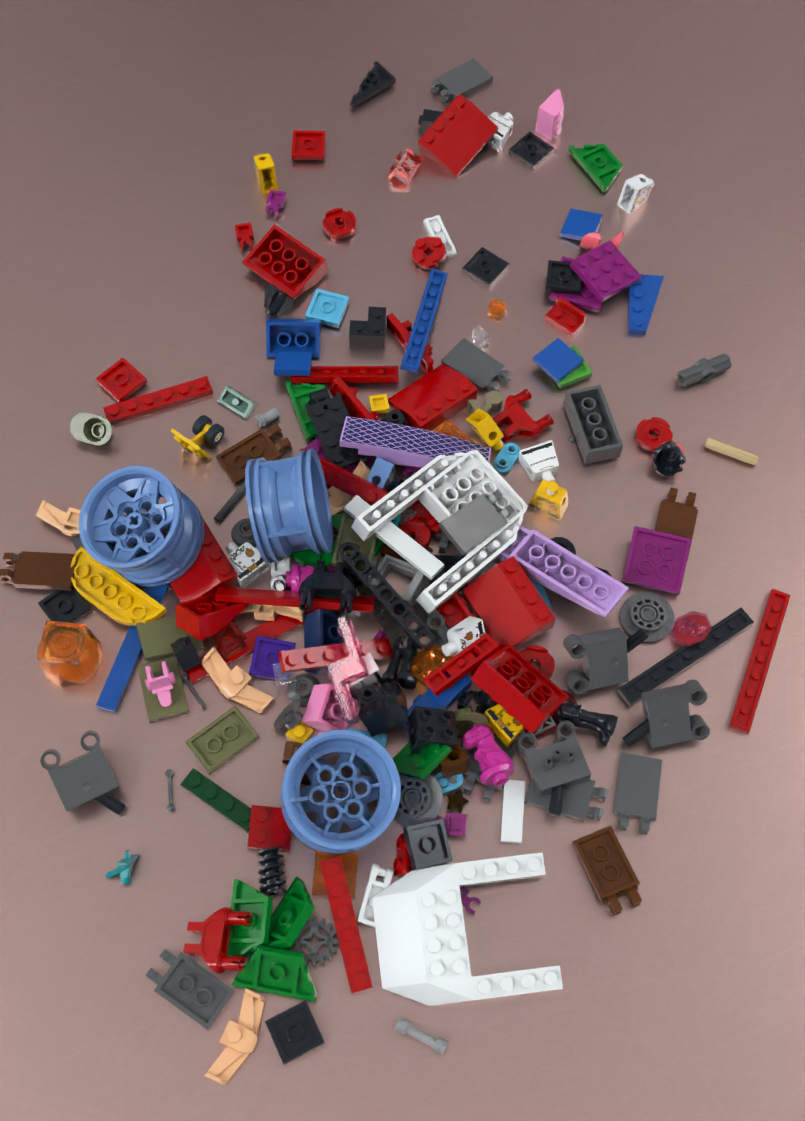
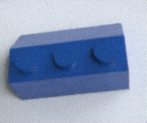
M267 319L266 357H276V352H312V358L320 357L321 319Z

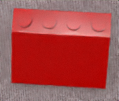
M458 94L417 142L422 154L458 177L498 131V127L470 100Z
M275 224L242 261L243 265L293 300L317 284L330 270L326 259Z
M443 363L390 397L388 403L394 410L400 411L414 428L432 431L468 406V400H477L478 389L466 376Z
M204 519V540L197 559L182 576L169 583L180 603L215 593L218 587L234 588L237 586L238 575Z
M514 556L497 564L462 590L479 619H483V625L493 640L500 646V650L508 644L515 649L552 629L556 618Z
M510 644L484 660L470 678L478 688L483 689L494 702L500 704L510 716L518 720L523 728L532 734L569 698L564 691Z

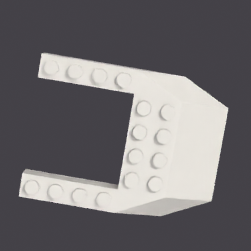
M473 450L467 453H455L450 456H437L356 517L351 528L365 541L417 500L440 523L481 494H484L487 498L498 489L502 496L498 498L499 500L496 503L492 504L498 513L509 504L514 509L511 515L504 519L507 524L467 552L468 555L422 591L416 601L430 614L487 567L516 540L528 505L479 451Z
M543 853L460 862L412 870L372 897L382 989L428 1006L563 989L560 965L471 977L460 887L543 877L546 875Z

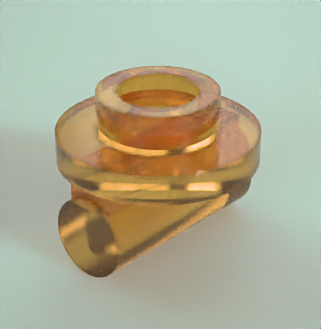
M494 299L489 303L488 309L493 316H501L507 312L508 307H506L501 299Z

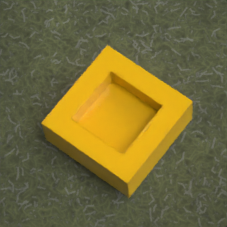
M387 394L369 396L371 412L375 411L377 414L389 413Z
M300 720L285 735L291 741L304 744L314 734V730Z

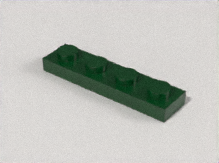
M193 768L180 784L181 787L248 833L251 808Z

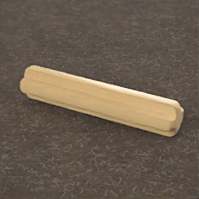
M708 438L705 443V447L752 465H756L759 456L713 438Z

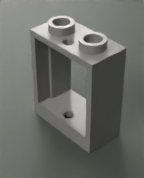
M387 554L377 565V570L384 578H386L390 570L413 578L404 595H400L412 609L416 599L428 583L429 578L412 564ZM375 578L369 581L370 585H377L379 583V580ZM384 593L381 596L384 600H389L392 597L390 593Z

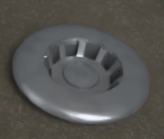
M651 592L633 594L625 600L620 611L621 623L627 633L632 636L638 630L643 629L648 635V638L644 640L645 642L663 639L671 632L675 622L671 605L663 597Z
M401 774L399 776L401 784L400 802L393 819L403 827L433 821L441 809L443 800L442 790L438 781L431 774L424 780Z

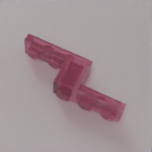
M343 616L337 619L339 623L337 629L340 636L344 638L345 644L343 647L348 656L327 665L329 669L327 675L335 687L333 693L336 701L341 706V718L343 721L354 725L360 721L348 684L369 676V672L352 622Z

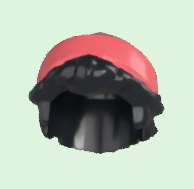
M663 442L652 453L654 456L652 468L658 474L670 477L683 471L686 455L684 448L678 442Z

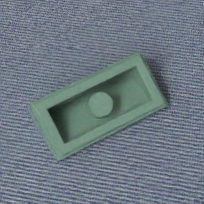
M225 386L218 399L219 403L245 419L259 405L229 386Z

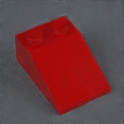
M216 592L176 604V626L196 639L204 640L209 636L217 634L248 607V604L216 602Z

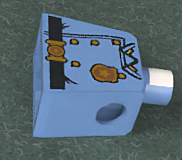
M377 457L366 480L388 491L390 483L397 477L394 464Z

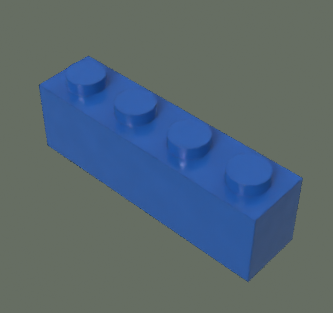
M465 675L454 683L452 688L446 689L437 697L427 687V691L423 695L419 694L413 700V705L408 709V716L415 705L448 710L471 687L472 680L468 675ZM407 722L399 725L408 734Z

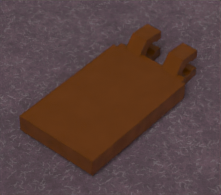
M278 424L267 431H264L263 428L215 456L235 487L245 481V469L248 460H256L261 457L266 461L280 460L283 454L293 449L287 437L277 443L274 442V440L283 436Z
M671 487L667 499L660 503L654 530L690 538L692 543L698 514L697 507L694 506L696 493L689 492L686 502L683 504L675 502L678 489Z
M22 551L18 555L15 553H4L3 561H6V566L15 568L14 571L0 569L1 582L11 583L15 588L72 591L73 583L71 577L74 578V568L76 565L71 567V562L75 554Z
M611 826L572 842L600 902L603 901V903L608 904L613 916L620 914L623 910L618 900L623 895H627L632 908L641 905L642 899L637 891L640 882Z

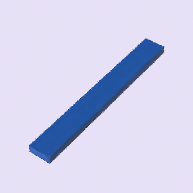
M431 269L400 366L401 370L414 374L418 373L448 273Z
M170 584L147 587L144 593L162 605ZM130 626L97 701V708L113 713L117 712L142 653L136 626Z

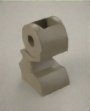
M490 391L485 394L483 406L477 400L471 399L468 400L467 409L472 414L480 408L491 416V412H497L501 409L503 396L498 391Z

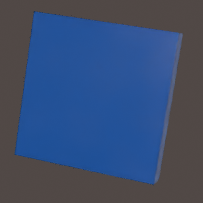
M570 209L560 236L581 241L586 234L597 233L603 219V214Z
M559 338L535 355L532 360L557 383L583 363V359Z
M276 352L274 375L310 376L312 352Z

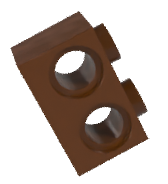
M458 735L459 744L457 747L452 746V751L439 764L443 779L467 772L469 757L467 751L462 750L463 743L460 735Z

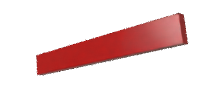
M218 587L215 594L216 602L299 607L301 600L299 592ZM356 596L352 601V611L373 612L375 598ZM313 597L312 608L339 610L341 599Z
M775 589L770 591L728 726L746 734L750 732L791 596Z
M306 608L305 615L310 614L320 608H312L310 611H307ZM279 614L275 616L274 621H266L216 648L227 666L254 652L257 636L278 639L304 625V620L301 622L299 619ZM205 655L199 657L201 662ZM202 664L185 671L193 685L210 676Z

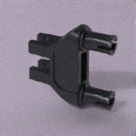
M317 560L316 572L308 576L299 586L298 592L301 595L299 608L305 611V605H307V611H310L312 609L313 597L341 599L339 607L341 613L345 614V607H347L346 614L352 612V601L357 593L352 582L344 575V562H336L335 573L325 572V561Z

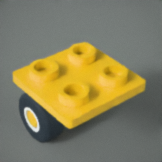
M202 415L193 425L192 432L196 436L190 440L173 428L170 432L175 435L173 439L186 449L191 450L201 459L206 457L210 460L211 456L200 447L205 441L211 446L217 445L223 438L225 429L219 424L212 425V420L206 415Z

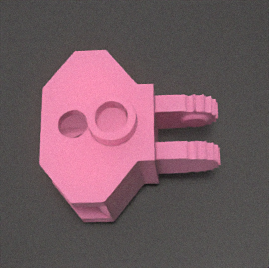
M166 661L161 662L164 675L154 678L151 666H146L148 679H145L147 690H152V694L157 693L162 707L170 706L173 702L170 689H173V684L176 683L174 673L169 671Z

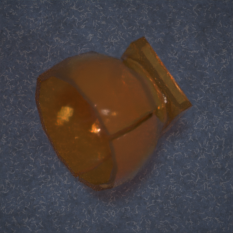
M46 620L42 638L37 647L38 667L51 683L63 688L82 686L96 676L103 663L101 642L85 624Z

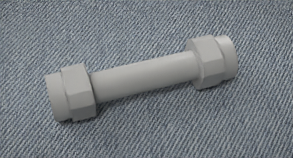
M399 1017L394 1030L403 1035L407 1033L432 1046L433 1051L442 1055L448 1044L443 1038L439 1036L435 1038L410 1025V1021Z

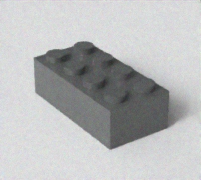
M601 385L566 392L563 404L584 464L620 457L623 444Z

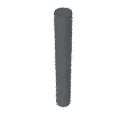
M245 481L215 515L214 520L219 523L246 492Z

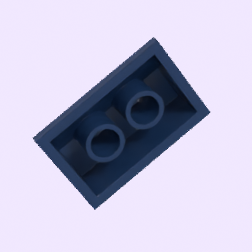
M322 609L304 616V648L349 643L348 618ZM350 664L305 670V672L319 676L345 675L343 669Z

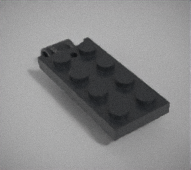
M323 388L309 393L312 405L309 406L306 403L305 409L327 460L343 469L359 464L361 460L363 462L367 461V455L358 454V449L340 447V438L345 418L350 416L340 394L336 393V397L330 398L327 388Z

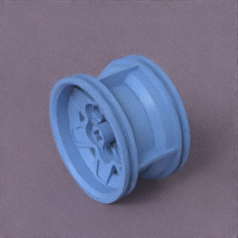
M308 449L307 452L306 450H301L297 457L275 461H266L263 457L256 460H248L245 469L247 506L255 542L265 563L280 562L283 557L289 556L291 552L312 549L317 555H322L324 552L327 554L332 553L334 535L331 507L323 469L315 449Z
M128 466L115 470L103 477L88 493L80 511L79 534L84 548L96 561L114 570L134 585L157 587L176 580L193 565L203 545L204 522L196 504L162 473L145 466ZM160 497H163L167 500V503L158 504Z
M350 730L324 732L305 742L288 763L281 787L280 800L283 816L292 833L308 847L328 854L354 852L375 840L391 824L400 802V777L389 753L382 745L369 736ZM340 755L335 765H331L324 757ZM362 763L371 771L373 776H362L360 774ZM347 767L351 769L352 776L350 778L343 777L341 774L342 768ZM323 771L329 772L331 780L328 782L322 781L320 773ZM306 774L311 785L300 789L303 775ZM363 784L366 788L365 794H358L355 791V785ZM336 789L344 792L341 799L334 795ZM316 791L322 792L324 800L316 802L313 800L312 794ZM378 799L376 809L373 815H371L366 803ZM356 804L359 808L358 814L351 815L348 812V805ZM335 808L338 812V817L336 819L328 818L326 814L327 809ZM305 813H316L315 824L312 823ZM342 824H346L353 830L347 833H338Z

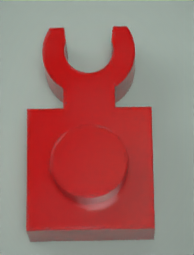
M251 222L234 225L237 242H240L241 250L244 251L245 245H249L250 249L253 250L252 240H254Z

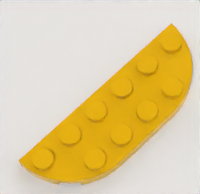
M80 547L75 553L71 562V567L76 565L74 568V578L71 577L75 589L84 599L114 621L123 625L136 626L138 622L148 623L155 621L167 612L164 606L127 579L92 558L84 548Z

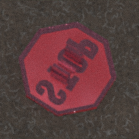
M691 611L677 617L671 633L675 643L691 646L705 640L712 626L707 614Z

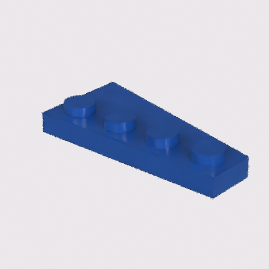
M640 274L642 276L641 280L629 287L628 334L646 335L664 276Z

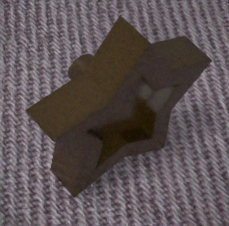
M458 789L454 794H447L449 799L447 809H455L458 813L462 814L463 805L469 801L463 797L462 789Z

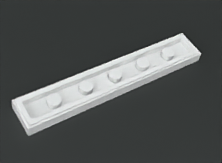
M356 495L344 507V511L356 519V517L371 506ZM391 521L374 533L375 536L430 580L444 568V563Z

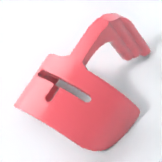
M624 232L614 236L612 240L617 249L620 246ZM586 234L581 239L580 248L592 250L600 246L601 234Z

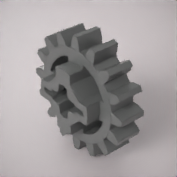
M314 917L313 922L306 921L297 939L293 942L296 946L292 948V951L303 953L306 964L311 961L313 967H315L316 962L320 961L321 965H324L325 958L328 960L332 959L330 952H337V949L333 947V945L338 944V939H333L337 932L330 931L333 925L329 923L326 926L324 918L318 922L317 918ZM311 928L310 932L306 936H302V934L306 930ZM319 928L323 929L329 937L322 936ZM313 937H317L320 942H317L316 946L313 947L309 941H313ZM300 946L307 947L310 951V956L305 954ZM323 947H328L324 953L319 955V951Z

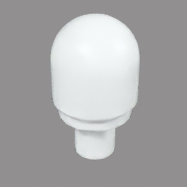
M275 575L271 578L270 584L273 590L283 591L286 588V580L283 576Z

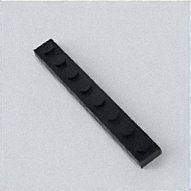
M742 607L709 628L703 639L683 645L620 687L617 692L629 707L642 699L643 692L656 690L749 628L754 621Z

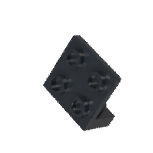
M415 705L407 722L411 754L419 755L427 743L457 747L459 742L454 712Z

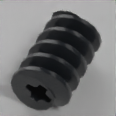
M266 848L257 853V858L260 859L257 864L261 867L258 870V874L262 876L259 878V883L262 884L259 889L260 892L268 896L287 892V889L281 888L282 885L286 884V881L280 880V877L286 875V873L279 871L280 868L285 867V864L278 863V860L284 858V855L278 854L282 848Z

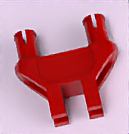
M524 389L515 396L509 395L506 398L504 411L492 418L499 429L508 425V428L502 431L504 436L501 439L505 443L516 437H538L541 435L542 430L554 424L553 418L549 414L534 421L522 408L521 404L532 398L528 389Z
M224 907L217 910L204 922H188L187 931L201 934L200 944L185 943L183 953H189L191 956H201L206 964L219 974H222L225 970L243 971L244 966H240V964H245L244 957L227 956L231 926H249L251 921L246 919H251L250 911H233L230 907Z

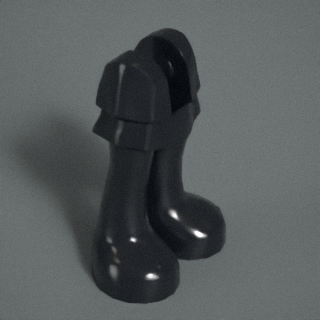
M401 635L397 637L394 643L391 662L381 677L380 684L396 680L402 688L414 690L417 685V679L411 674V667L414 658L417 656V647L408 638L406 648V638ZM401 658H403V662H402L400 671H399V673H398V667H399Z
M564 702L557 712L556 719L559 722L570 721L575 727L594 731L598 734L599 744L606 747L610 736L614 733L618 717L612 714L586 711L582 709V705Z

